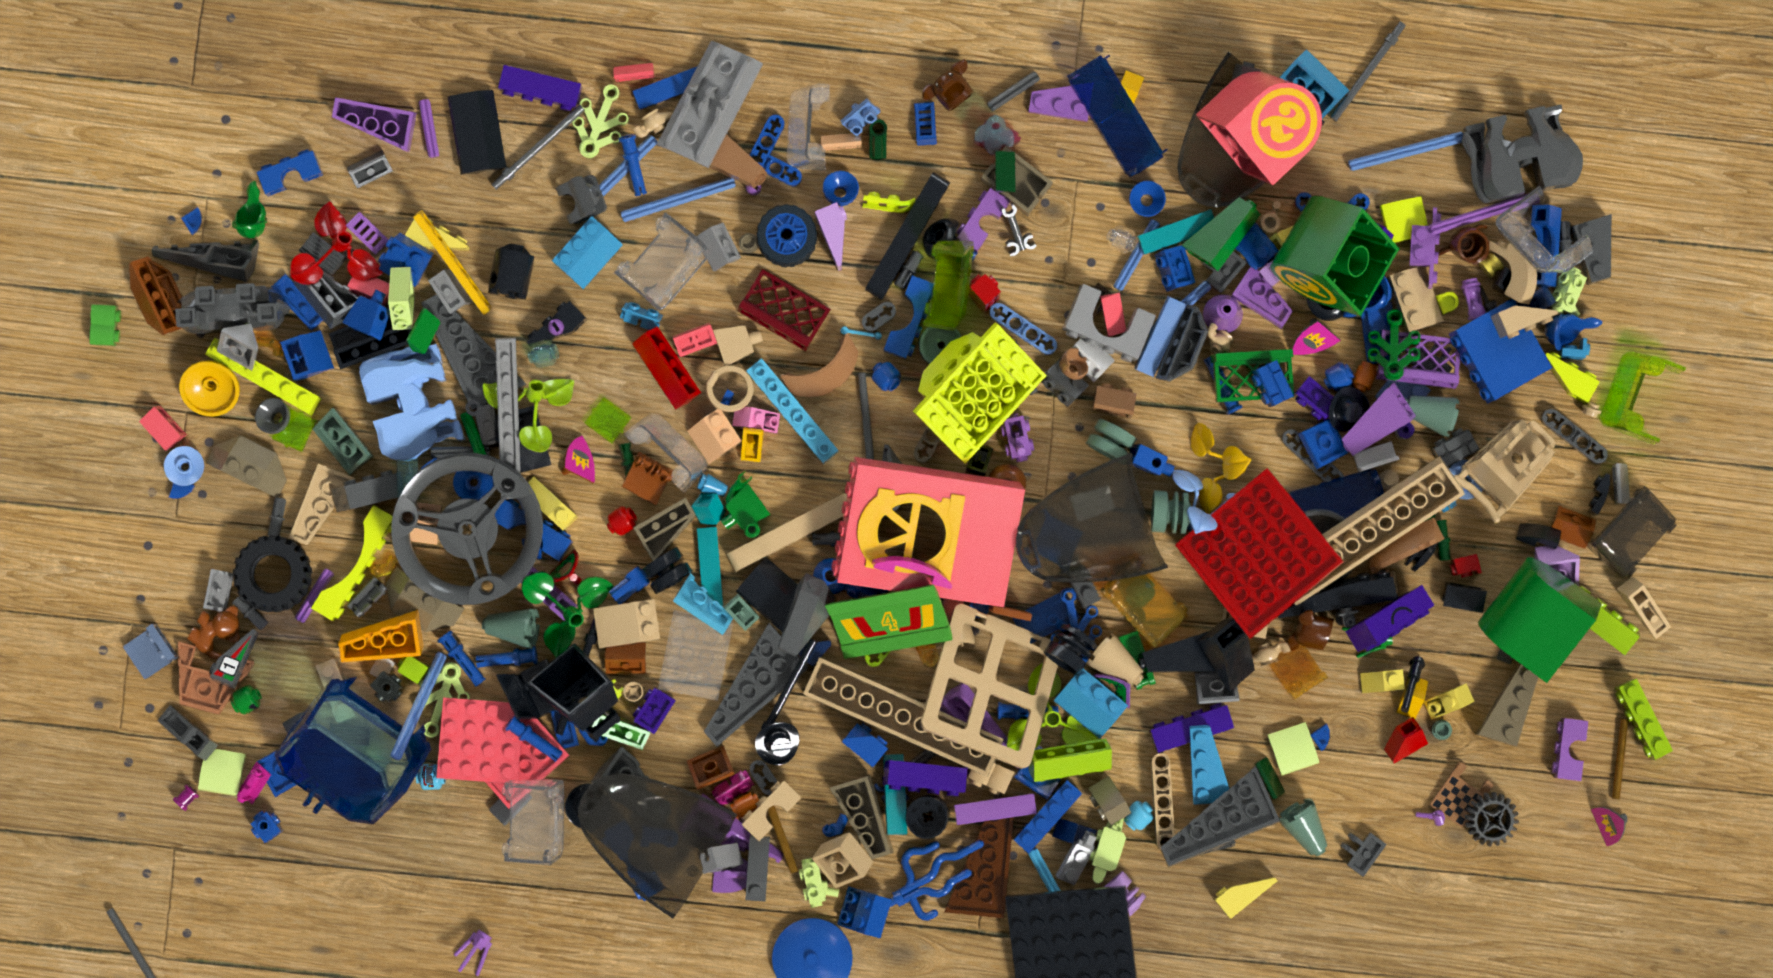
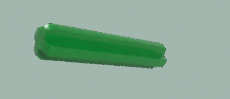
M467 412L462 413L460 417L474 453L486 455L472 416Z

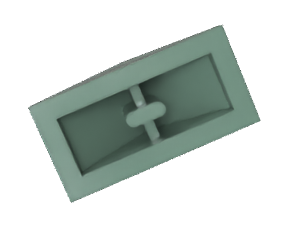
M739 594L723 607L745 631L760 618Z

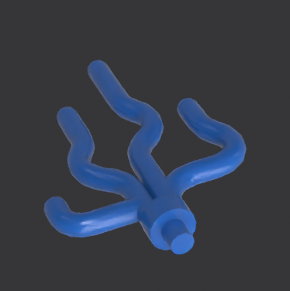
M978 840L957 852L940 854L932 863L930 872L915 880L913 870L909 864V858L913 855H925L939 848V842L933 841L924 847L907 849L901 857V865L906 874L907 882L905 886L892 893L893 897L890 898L892 899L890 907L896 904L900 907L910 902L919 919L928 921L937 917L938 911L935 909L927 913L923 912L917 897L921 895L935 898L943 897L951 891L956 883L970 877L972 874L971 870L966 869L954 875L939 890L921 886L929 883L936 877L942 862L961 859L982 848L984 842Z

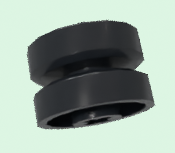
M678 547L660 556L641 570L645 579L659 576L650 585L655 594L678 584L693 571L688 562L675 566L683 557Z

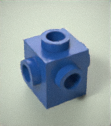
M263 811L259 812L253 817L254 821L250 823L253 827L251 829L252 833L257 839L261 838L264 843H268L284 831L279 825L281 821L274 812L271 814L270 811L265 813ZM265 822L268 825L267 829L264 827Z

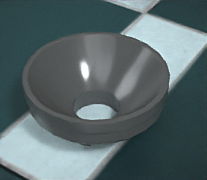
M278 398L264 400L258 406L255 413L257 427L268 434L280 433L287 427L290 420L288 405ZM277 413H281V422L275 424L274 416Z

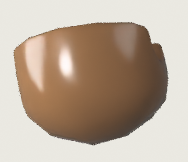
M1077 348L1066 350L1059 362L1062 373L1073 380L1082 379L1088 373L1089 368L1086 363V357L1079 356V349Z

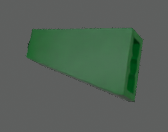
M1239 197L1184 242L1182 246L1190 255L1219 271L1261 215L1256 209L1257 205L1250 199L1245 201Z

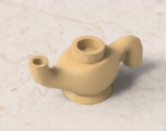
M655 109L642 118L644 126H637L633 131L640 138L647 136L652 131L657 134L665 129L664 124L671 118L673 113L658 112V109Z
M1279 201L1273 203L1271 212L1264 214L1259 223V227L1268 238L1275 234L1280 226V219L1277 216V211L1281 207Z
M1211 323L1207 333L1210 338V351L1213 354L1229 353L1230 345L1233 343L1232 336L1224 330H1217V325Z
M1284 641L1278 642L1275 646H1270L1267 643L1258 646L1259 651L1253 654L1252 658L1254 663H1261V667L1279 661L1277 657L1280 652L1284 654L1291 650L1288 643Z

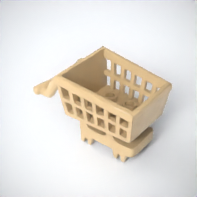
M1523 419L1512 420L1461 466V472L1454 476L1459 484L1485 507L1492 521L1498 523L1501 520L1500 517L1510 509L1552 460L1555 453L1553 448L1556 442L1537 422L1531 421L1527 424ZM1513 453L1521 456V463L1516 464L1512 461ZM1466 476H1469L1499 506L1497 511L1492 503L1472 483L1464 479Z

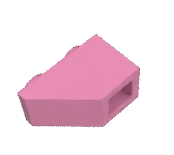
M744 407L734 412L732 426L762 429L764 432L777 433L780 414L753 407Z

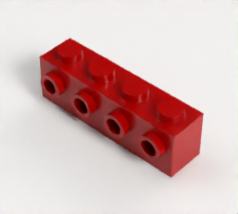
M978 274L970 281L968 296L985 313L999 301L1001 291L998 289V282L992 275L988 277L986 274L982 277Z
M658 326L645 332L632 343L675 410L688 404L701 394V391Z

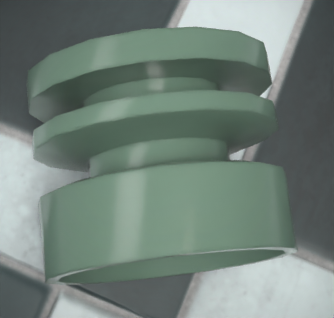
M1153 491L1151 532L1165 533L1167 524H1171L1172 533H1176L1177 525H1180V534H1186L1190 522L1187 510L1191 507L1188 492H1183L1182 499L1179 501L1178 492H1174L1173 499L1169 500L1167 491Z

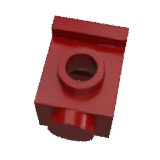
M1477 554L1451 560L1452 564L1449 565L1452 576L1460 575L1461 578L1472 576V571L1475 572V575L1482 573Z

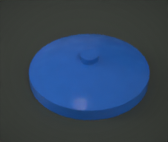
M819 918L801 919L789 925L777 938L772 953V965L777 978H848L853 960L850 943L842 930L833 923Z

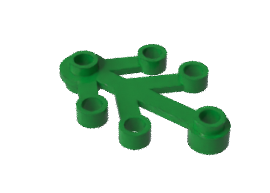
M1392 309L1387 313V323L1391 326L1390 344L1380 336L1378 331H1371L1368 334V340L1371 344H1377L1390 355L1389 362L1380 355V351L1377 348H1371L1368 351V359L1380 364L1384 368V376L1389 380L1400 379L1404 374L1403 368L1410 362H1416L1420 359V350L1418 348H1411L1408 354L1398 361V355L1410 345L1418 344L1421 341V335L1418 331H1411L1408 337L1398 344L1399 325L1403 322V315L1397 309ZM1372 336H1377L1378 338H1377V339H1372L1371 337H1372ZM1412 336H1417L1418 338H1417V339H1412L1411 337H1412ZM1412 353H1417L1418 355H1417V356H1412L1411 354H1412Z

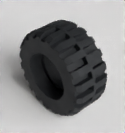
M275 535L258 537L257 540L250 541L247 547L242 548L240 556L235 559L234 563H236V566L233 569V575L235 576L234 586L237 587V593L245 600L244 602L255 609L266 612L289 610L295 604H299L303 596H306L309 591L308 587L312 583L311 573H313L309 563L311 561L304 553L305 551L302 547L292 540ZM269 555H277L284 558L291 568L289 584L283 590L276 593L263 591L257 585L254 577L258 562Z

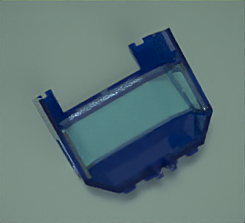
M357 677L347 680L332 679L292 726L274 756L283 776L309 793L302 803L304 807H307L311 803L312 798L315 797L319 800L312 811L315 814L325 804L348 821L375 824L407 792L431 751L430 743L426 741L424 734L426 730L424 724H422L412 734L400 760L393 759L390 754L403 726L349 689Z

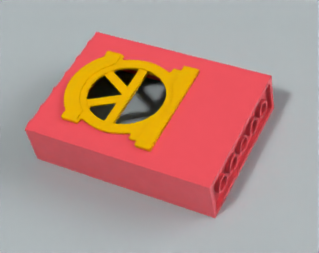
M854 457V461L850 462L848 470L850 482H846L845 486L847 501H843L842 504L844 518L843 521L839 522L838 527L840 541L836 540L835 544L837 558L833 560L831 572H833L837 583L891 591L933 585L930 581L931 575L899 566H895L894 572L890 573L876 569L872 565L873 559L888 556L885 553L886 549L905 543L903 557H912L920 507L923 504L938 513L944 522L946 530L941 550L933 558L925 561V563L942 572L952 584V589L934 585L939 597L1004 607L1025 494L1022 484L1017 481ZM912 503L909 523L895 513L892 508L900 504ZM884 515L907 532L882 543L878 541V526Z

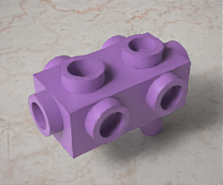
M1018 413L1011 414L1004 421V424L1001 425L1002 436H1007L1008 444H1005L1006 455L1011 456L1012 460L1016 459V462L1027 461L1028 456L1032 455L1031 451H1034L1033 440L1028 439L1027 432L1030 431L1028 419L1024 420V416H1019ZM1017 425L1019 431L1013 432L1011 427Z

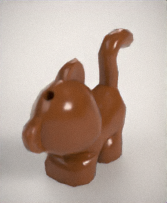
M230 606L225 611L218 612L212 620H209V613L203 610L197 620L201 626L199 628L194 626L187 639L195 644L201 653L218 660L223 654L213 650L215 636L232 643H237L240 640L239 619L237 617L238 608Z

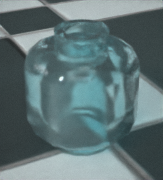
M549 340L532 344L530 352H528L530 363H534L537 368L554 365L557 359H559L557 345Z

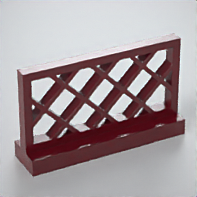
M762 269L745 298L738 306L737 312L806 352L831 309ZM763 276L771 280L772 287L761 289L760 280ZM784 287L788 290L790 297L779 299L776 289ZM773 290L776 300L765 302L763 292ZM760 293L762 303L753 304L748 301L751 295ZM793 299H804L807 307L796 309ZM791 300L793 310L782 312L780 302ZM777 303L779 313L773 315L768 313L766 305ZM819 308L824 311V314L821 318L813 319L810 309ZM808 310L810 320L799 322L797 312ZM794 313L796 323L791 325L785 323L783 316ZM811 323L813 332L810 336L802 333L800 326Z

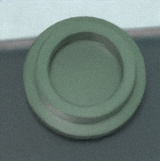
M1438 720L1432 726V734L1438 740L1448 739L1452 733L1450 723L1445 720Z

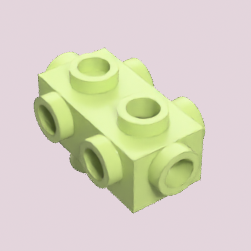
M1575 267L1563 270L1562 274L1557 278V286L1552 293L1556 302L1550 307L1552 310L1558 311L1559 315L1562 313L1573 314L1577 317L1580 315L1575 305L1587 277L1580 274L1581 271Z
M813 859L801 860L802 868L799 869L801 881L805 880L804 898L805 901L809 900L811 908L822 906V902L826 901V895L838 897L839 889L829 888L827 881H822L820 869Z

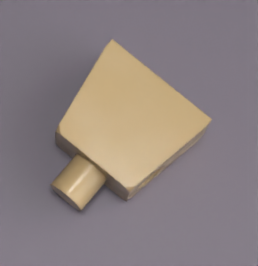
M745 325L713 330L725 366L734 365L753 355L752 345L763 342L760 330L748 334Z

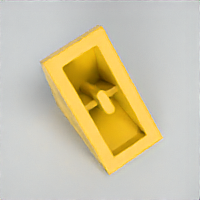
M1126 70L1111 108L1130 115L1144 77Z
M743 428L741 460L761 462L764 430Z
M1421 678L1419 682H1416L1409 711L1405 713L1401 711V706L1409 681L1407 679L1396 713L1416 719L1425 700L1428 681Z

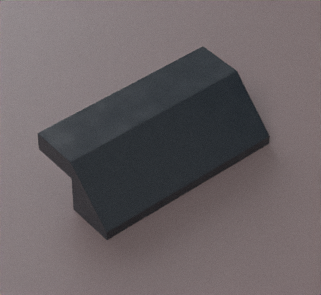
M480 90L448 96L460 174H478L485 170L507 168L494 91Z
M389 315L381 341L349 326L328 334L341 370L409 345L407 338L412 329L393 330L391 316Z
M765 557L739 586L736 592L783 633L798 584Z

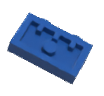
M1256 222L1235 248L1245 257L1249 266L1255 270L1266 266L1279 252Z
M1182 245L1165 249L1155 254L1156 265L1159 268L1162 284L1166 292L1196 283L1186 250Z

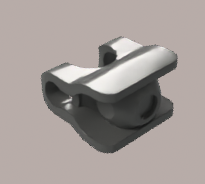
M594 175L586 177L576 176L556 187L558 196L571 195L575 200L573 212L567 215L569 224L581 223L591 216L594 217L605 212L607 209L606 202Z

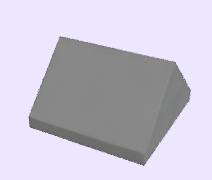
M246 324L223 328L217 352L251 371L254 368L258 352V344L252 325Z
M1217 672L1195 673L1197 704L1239 701L1238 687L1236 686L1229 692Z

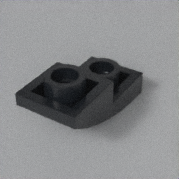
M1608 473L1602 476L1599 475L1593 483L1595 487L1592 491L1599 496L1592 498L1588 505L1591 507L1588 512L1594 516L1599 514L1608 495L1610 486V475Z
M1521 523L1518 526L1516 540L1533 547L1537 542L1556 549L1560 541L1561 530L1540 524Z

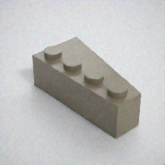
M1517 664L1475 735L1517 747L1538 676L1523 665Z
M871 775L830 787L832 794L836 797L838 804L849 819L851 826L859 836L870 858L875 859L894 853L889 835L886 833L885 821Z

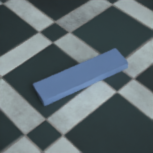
M1167 296L1134 369L1154 377L1187 304Z

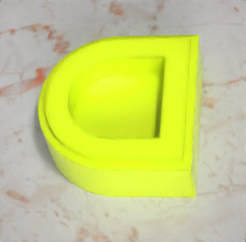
M1445 292L1436 296L1442 315L1454 311L1459 305L1458 296L1453 292Z

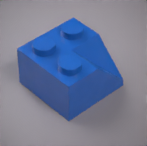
M857 723L842 742L870 766L874 767L888 750L886 747L887 742L879 735L877 738L870 734L872 730L864 723L861 726Z

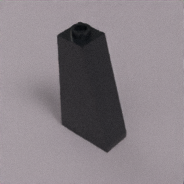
M1208 632L1138 654L1139 658H1137L1138 665L1144 673L1216 671L1198 643Z

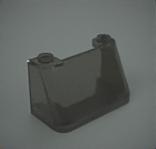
M1645 485L1639 487L1632 494L1633 498L1628 500V503L1611 522L1586 546L1621 578L1625 576L1631 577L1637 570L1635 566L1666 532L1670 533L1677 526L1675 523L1677 519Z

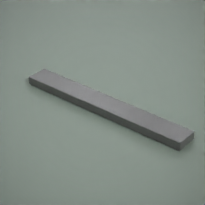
M496 338L500 460L509 464L521 474L516 338ZM506 478L502 481V485L509 489L513 487V481Z

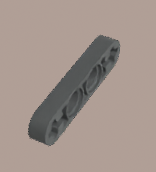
M1548 409L1542 413L1541 422L1543 425L1594 464H1600L1607 459V450L1557 410ZM1553 413L1554 420L1559 422L1561 419L1563 420V422L1558 425L1557 429H1555L1554 426H1556L1557 424L1553 421L1548 423V417L1546 416V414L1550 415ZM1563 425L1571 427L1572 432L1569 436L1561 433ZM1579 437L1586 438L1588 443L1585 448H1580L1577 445ZM1594 444L1595 446L1592 449L1596 452L1601 450L1603 458L1595 459V454L1592 451H1589L1588 454L1585 451Z
M1290 429L1283 433L1282 443L1325 484L1334 489L1342 486L1344 475L1332 463L1327 464L1324 471H1317L1310 456L1308 458L1301 456L1300 449L1304 447L1303 444L1298 446L1295 451L1293 447L1296 445L1293 442L1287 443V434H1295L1294 440L1297 443L1300 442L1301 439L1296 430ZM1331 467L1333 470L1330 473L1333 476L1339 475L1338 481L1340 483L1331 484L1332 478L1329 475L1324 478L1322 475Z

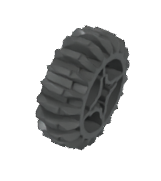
M1487 792L1484 793V799L1478 795L1477 803L1473 800L1470 802L1473 808H1466L1470 812V815L1464 816L1465 819L1470 820L1465 823V826L1470 828L1467 831L1468 834L1473 835L1472 839L1475 841L1479 840L1481 845L1486 842L1487 846L1491 847L1494 842L1496 846H1499L1500 839L1502 842L1507 843L1505 837L1512 838L1513 835L1510 831H1517L1513 824L1519 823V820L1514 818L1519 815L1517 811H1513L1516 808L1515 804H1510L1511 799H1504L1503 794H1499L1497 797L1495 792H1492L1491 796ZM1490 804H1499L1497 808L1494 807L1492 810L1484 809V807ZM1505 810L1506 821L1503 825L1501 822V818L1504 815L1503 812ZM1480 813L1482 815V822L1478 828L1477 819ZM1486 814L1495 818L1494 821L1497 822V825L1488 820L1489 817ZM1492 828H1498L1500 830L1494 834H1484L1486 831L1489 832Z

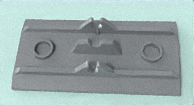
M711 41L656 145L709 169L763 63L720 43Z

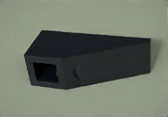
M570 301L567 304L563 302L556 309L557 313L553 317L548 316L542 322L543 327L538 331L535 329L528 335L527 338L529 340L526 343L529 346L573 334L587 319ZM559 319L563 322L564 331L562 334L552 335L549 332L548 324L551 320ZM553 322L552 325L554 326L555 330L558 332L560 329H559V327L557 326V324H556L555 322Z

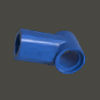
M637 566L624 577V580L612 588L609 593L618 604H622L635 592L641 591L651 581L645 579L640 567Z

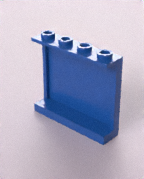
M1514 299L1504 302L1500 306L1449 333L1451 344L1458 350L1461 362L1468 368L1471 380L1476 383L1481 398L1487 404L1552 368L1532 330L1527 332L1524 329L1519 330L1520 335L1510 339L1507 336L1499 337L1491 316L1513 306H1518Z

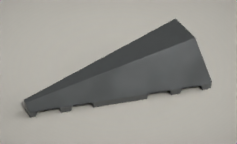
M253 240L252 244H241L240 241H234V245H221V242L196 243L182 248H178L177 245H171V248L165 249L154 246L152 248L153 257L247 282L255 271L259 241Z

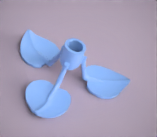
M1174 470L1172 473L1174 482L1181 489L1194 492L1195 494L1193 505L1187 510L1190 521L1187 529L1190 532L1194 530L1195 534L1216 529L1217 522L1211 514H1207L1196 507L1199 496L1198 490L1203 489L1200 479L1188 471ZM1236 493L1227 494L1225 497L1226 500L1228 501Z

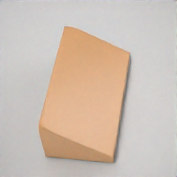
M853 133L821 136L822 150L861 148V135L855 136Z

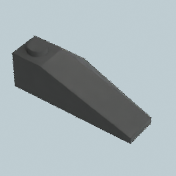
M807 573L800 580L779 642V650L796 657L827 619L829 613L825 605L833 603L835 596L825 581Z

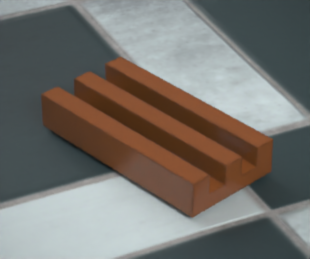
M989 605L988 611L1031 622L1032 614L1028 611L1006 606Z

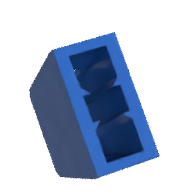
M375 289L371 299L363 296L358 297L342 323L381 341L390 315V310L381 305L386 294Z
M1134 444L1125 463L1158 476L1163 473L1170 477L1175 468L1174 465L1167 463V456L1142 444Z

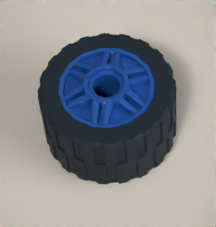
M788 204L775 206V208L768 210L762 216L760 223H758L757 241L760 251L768 261H771L776 266L779 265L786 268L800 265L805 260H808L815 250V245L817 244L816 226L812 221V217L802 208ZM786 232L792 234V237L788 240L782 238V235Z

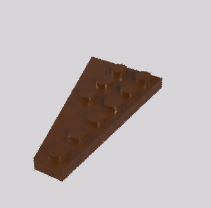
M995 796L994 799L1006 798V797H1005V796ZM1014 817L984 821L976 838V841L982 840L984 845L982 848L969 854L962 870L970 869L972 874L956 884L945 908V913L1004 918Z

